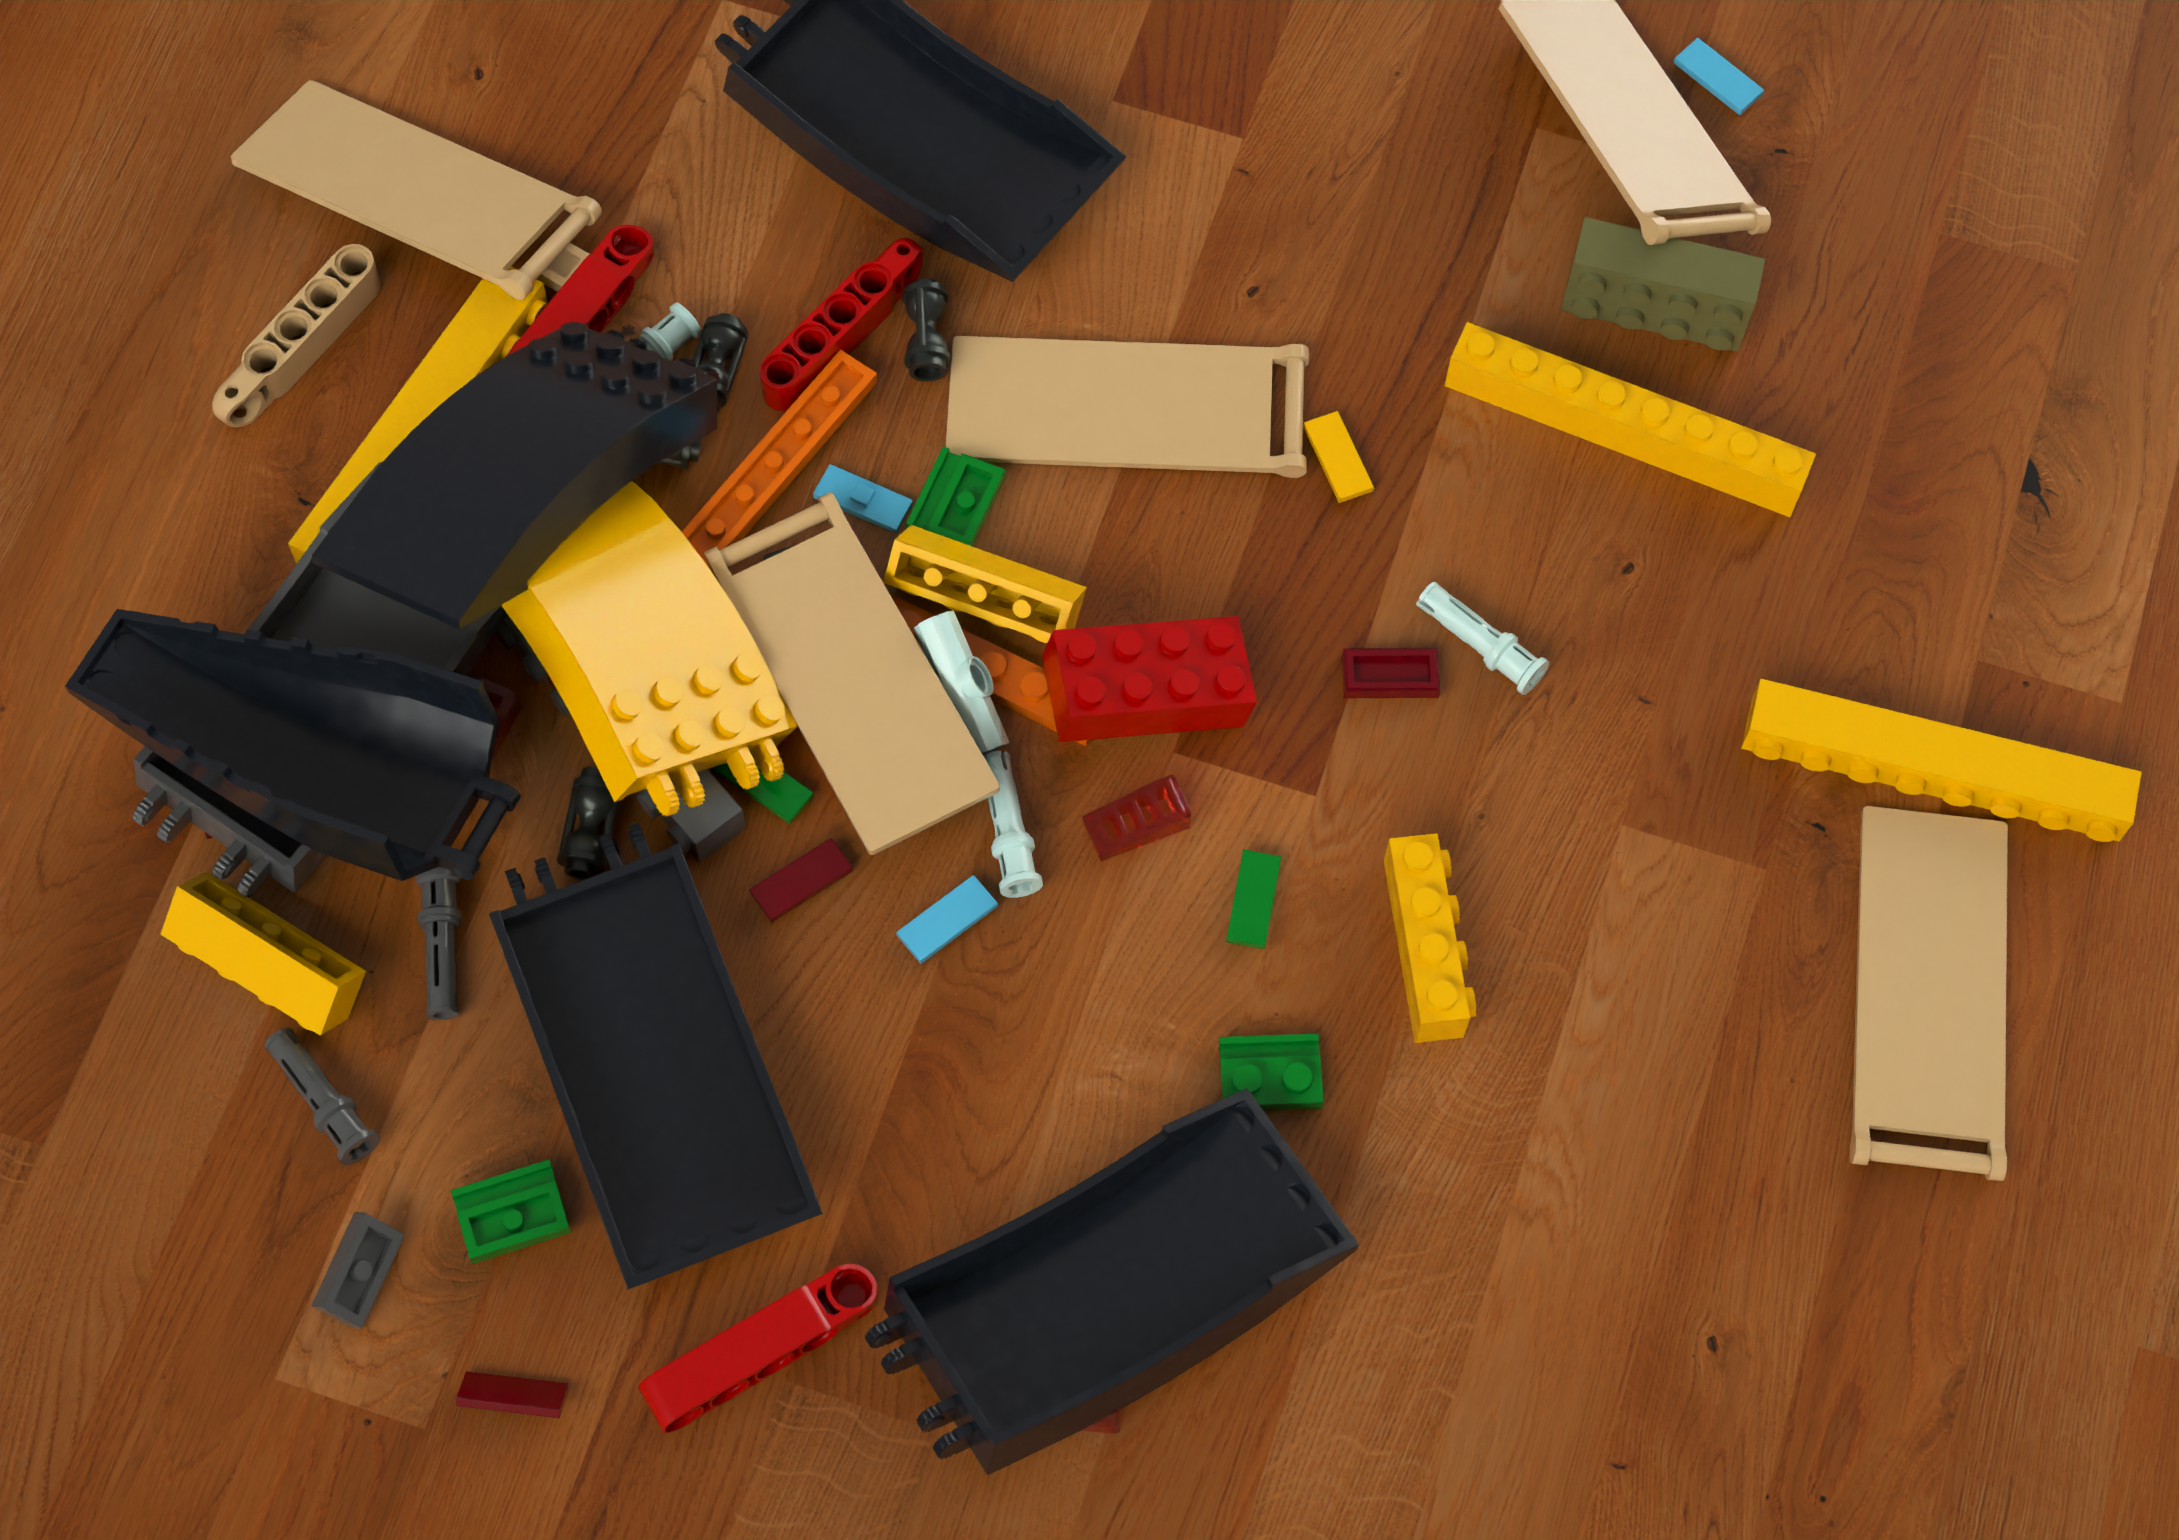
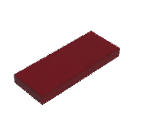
M830 838L749 890L772 923L853 872V867L833 839Z
M466 1371L456 1397V1406L560 1418L568 1394V1383Z

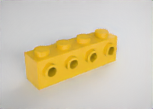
M910 525L894 540L883 580L884 584L898 588L906 594L921 596L935 601L951 610L965 612L985 619L993 625L1010 628L1030 635L1043 643H1048L1053 630L1075 628L1087 589L1085 586Z
M1438 833L1390 838L1383 861L1414 1042L1422 1043L1464 1038L1470 1017L1476 1016V1000L1473 988H1465L1462 971L1468 969V956L1465 942L1457 941L1454 925L1459 924L1460 913L1456 895H1448L1446 879L1451 878L1452 872L1449 852L1447 849L1440 850Z
M207 871L177 886L160 934L175 943L184 953L197 957L216 969L222 977L235 981L257 995L263 1003L276 1007L295 1019L301 1027L314 1031L320 1036L349 1018L366 970L254 900L245 897L238 890Z

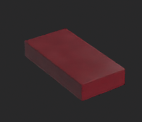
M1343 648L1344 699L1439 698L1438 648Z

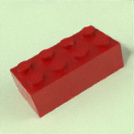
M1238 616L1053 630L1042 655L1059 742L1244 727L1257 703Z

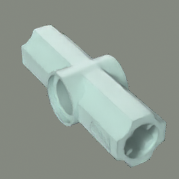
M947 611L918 623L914 627V631L922 650L982 755L1005 747L1010 742L990 697L994 690L991 674L982 660L972 655L955 612Z

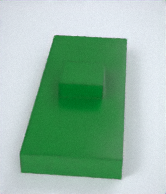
M727 763L714 767L715 772L789 825L814 797V793L784 771L782 778L770 782V780L767 781L764 778L761 770L758 769L760 772V783H758V786L746 790L742 789V786H739V783L736 782L737 779L733 776Z
M1243 849L1227 932V943L1265 949L1282 856Z

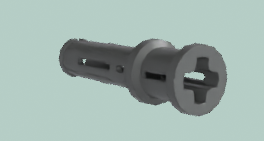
M437 867L416 876V883L421 886L422 911H419L417 914V922L421 929L425 930L426 1017L432 1020H450L459 1016V1010L457 1009L455 929L462 922V912L457 909L456 885L461 882V877L443 867Z
M287 1027L286 1030L282 1028L273 1033L264 1044L265 1049L277 1061L290 1082L310 1106L314 1113L313 1121L315 1128L320 1133H326L339 1150L337 1153L339 1161L344 1165H351L369 1155L379 1144L380 1136L374 1129H368L355 1112L357 1107L353 1099L339 1094L311 1054L302 1045L291 1027Z

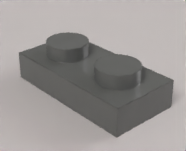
M354 1212L311 1306L351 1328L362 1329L404 1238V1234L365 1212Z

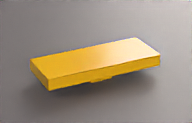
M1336 411L1304 422L1303 428L1338 502L1341 503L1373 492L1374 486L1339 412Z

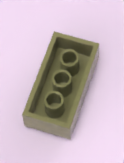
M1584 217L1561 311L1572 313L1582 319L1595 318L1617 323L1625 329H1642L1659 333L1672 340L1685 339L1706 344L1715 350L1738 352L1756 305L1765 258L1679 238H1670L1663 244L1648 245L1640 229Z

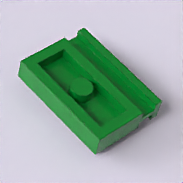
M943 446L906 522V528L913 525L973 547L1005 480V469L963 453L961 456L951 453L949 448Z
M1319 1033L1219 1037L1218 1048L1222 1099L1248 1088L1263 1111L1322 1109L1324 1099L1321 1059L1319 1055Z
M549 1159L450 1190L472 1264L572 1233Z

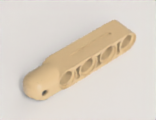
M349 244L340 248L246 347L242 354L241 364L221 384L213 397L212 411L219 420L235 428L253 423L276 398L283 396L292 388L377 296L381 290V280L372 252L367 247L360 244ZM355 272H362L359 275L352 276V274ZM334 303L329 307L320 308L325 304ZM304 335L300 339L291 340L295 336ZM273 368L269 372L260 373L263 369ZM237 409H246L247 412L244 417L234 416V412Z

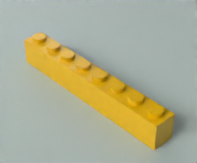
M510 267L507 271L517 269ZM486 279L480 281L289 541L288 545L296 564L320 532V526L379 462H383L407 435L446 399L478 374L505 358L548 305L543 282L536 279L533 282V290L523 300H517L509 296L497 284Z
M1469 322L1466 323L1450 358L1445 387L1787 517L1792 515L1816 456L1814 452Z
M1761 678L1751 698L1741 749L1753 751L1756 756L1763 759L1777 760L1781 758L1800 763L1802 767L1811 771L1821 772L1830 770L1846 774L1850 779L1860 783L1879 782L1895 786L1898 791L1909 795L1923 793L1940 797L1946 803L1953 806L1965 807L1972 805L1988 809L1994 815L2002 818L2021 817L2037 821L2042 827L2051 830L2069 829L2086 833L2090 839L2100 842H2110L2113 840L2120 842L2133 825L2142 773L2141 771Z

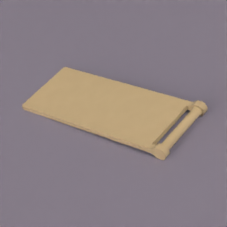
M1615 0L1501 1L1498 8L1639 220L1642 236L1648 245L1663 244L1670 238L1747 231L1749 234L1755 235L1764 234L1769 230L1771 216L1766 207L1757 205ZM1740 209L1741 213L1665 220L1662 217Z
M313 80L307 81L231 155V161L234 166L497 284L509 296L517 300H523L533 290V282L575 236L586 225H593L602 215V209L595 199L588 196L576 197ZM563 210L571 213L519 271H507Z
M955 336L952 346L946 448H949L950 452L961 456L963 453L990 463L1275 473L1289 478L1302 477L1307 472V459L1302 455L1304 368L1309 364V348L1303 344H1288L1281 347ZM1273 364L1286 367L1284 454L1279 456H1270Z
M829 492L818 498L819 503L721 550L714 547L704 552L703 555L709 569L733 603L753 637L797 726L867 852L870 855H875L997 794L1000 791V785L848 523L836 497L832 492ZM825 520H828L833 528L733 576L728 567Z
M1865 806L1861 812L1853 1117L1850 1143L1851 1164L1866 1166L1869 1161L1985 1174L1987 1180L2004 1181L2007 1172L2005 1090L2008 825L2004 821ZM1869 1129L1987 1142V1154L1871 1141Z

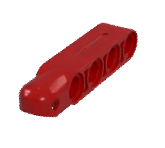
M627 224L611 229L595 250L582 261L506 356L529 345L532 340L542 338L560 329L563 324L569 322H580L586 324L589 329L602 333L626 303L633 291L635 282L647 269L654 257V244L650 233L636 225Z
M907 237L900 238L891 243L874 261L857 267L764 358L760 364L759 373L762 395L765 403L770 408L778 411H787L840 349L850 354L891 314L895 303L902 297L903 289L918 279L924 258V248L913 239ZM910 269V275L906 276L907 271ZM871 289H879V290H881V291L878 292V293H868V292H866V291L871 290ZM839 319H849V320H851V321L848 322V323H837V322H836V321L839 320ZM809 349L821 350L814 354L805 353ZM779 379L790 380L788 383L782 385L773 383Z
M844 1264L837 1266L649 1375L639 1384L638 1389L663 1433H671L690 1424L822 1346L840 1330L867 1315L874 1308L877 1301L878 1288L876 1281L867 1269L859 1265Z

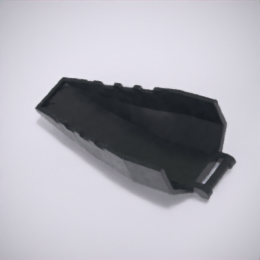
M116 609L65 685L69 694L123 732L200 783L316 852L400 881H405L439 866L449 869L452 873L463 879L472 880L481 867L478 860L507 811L510 812L515 809L521 798L519 792L512 786L489 778L499 719L483 681L397 653L341 644L338 649L312 645L308 639L293 637L291 642L265 638L260 631L246 630L245 634L221 631L215 624L197 621L186 623L181 622L178 618ZM479 799L490 801L462 849L459 850L451 847Z

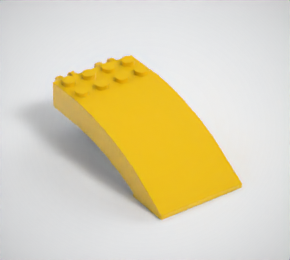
M633 481L629 482L595 510L557 547L527 581L528 590L501 606L523 634L550 676L572 715L614 802L623 800L627 795L647 789L659 813H662V816H669L677 813L680 809L678 793L681 795L684 804L691 808L699 806L705 801V790L700 783L697 772L727 763L733 776L737 779L736 782L739 783V786H742V789L746 790L758 786V783H760V772L758 769L761 770V774H763L767 781L770 780L771 782L782 778V775H784L783 771L785 770L783 767L784 763H782V758L779 757L776 747L797 727V724L776 686L775 680L753 637L707 564L659 505Z

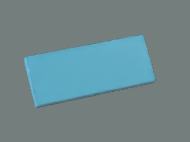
M1698 37L1674 59L1673 63L1739 116L1764 93L1763 88Z
M829 464L813 492V498L817 500L819 497L832 492L842 511L895 534L898 533L913 506L912 499Z
M972 875L897 931L896 934L918 962L922 964L996 909L998 903L979 880Z

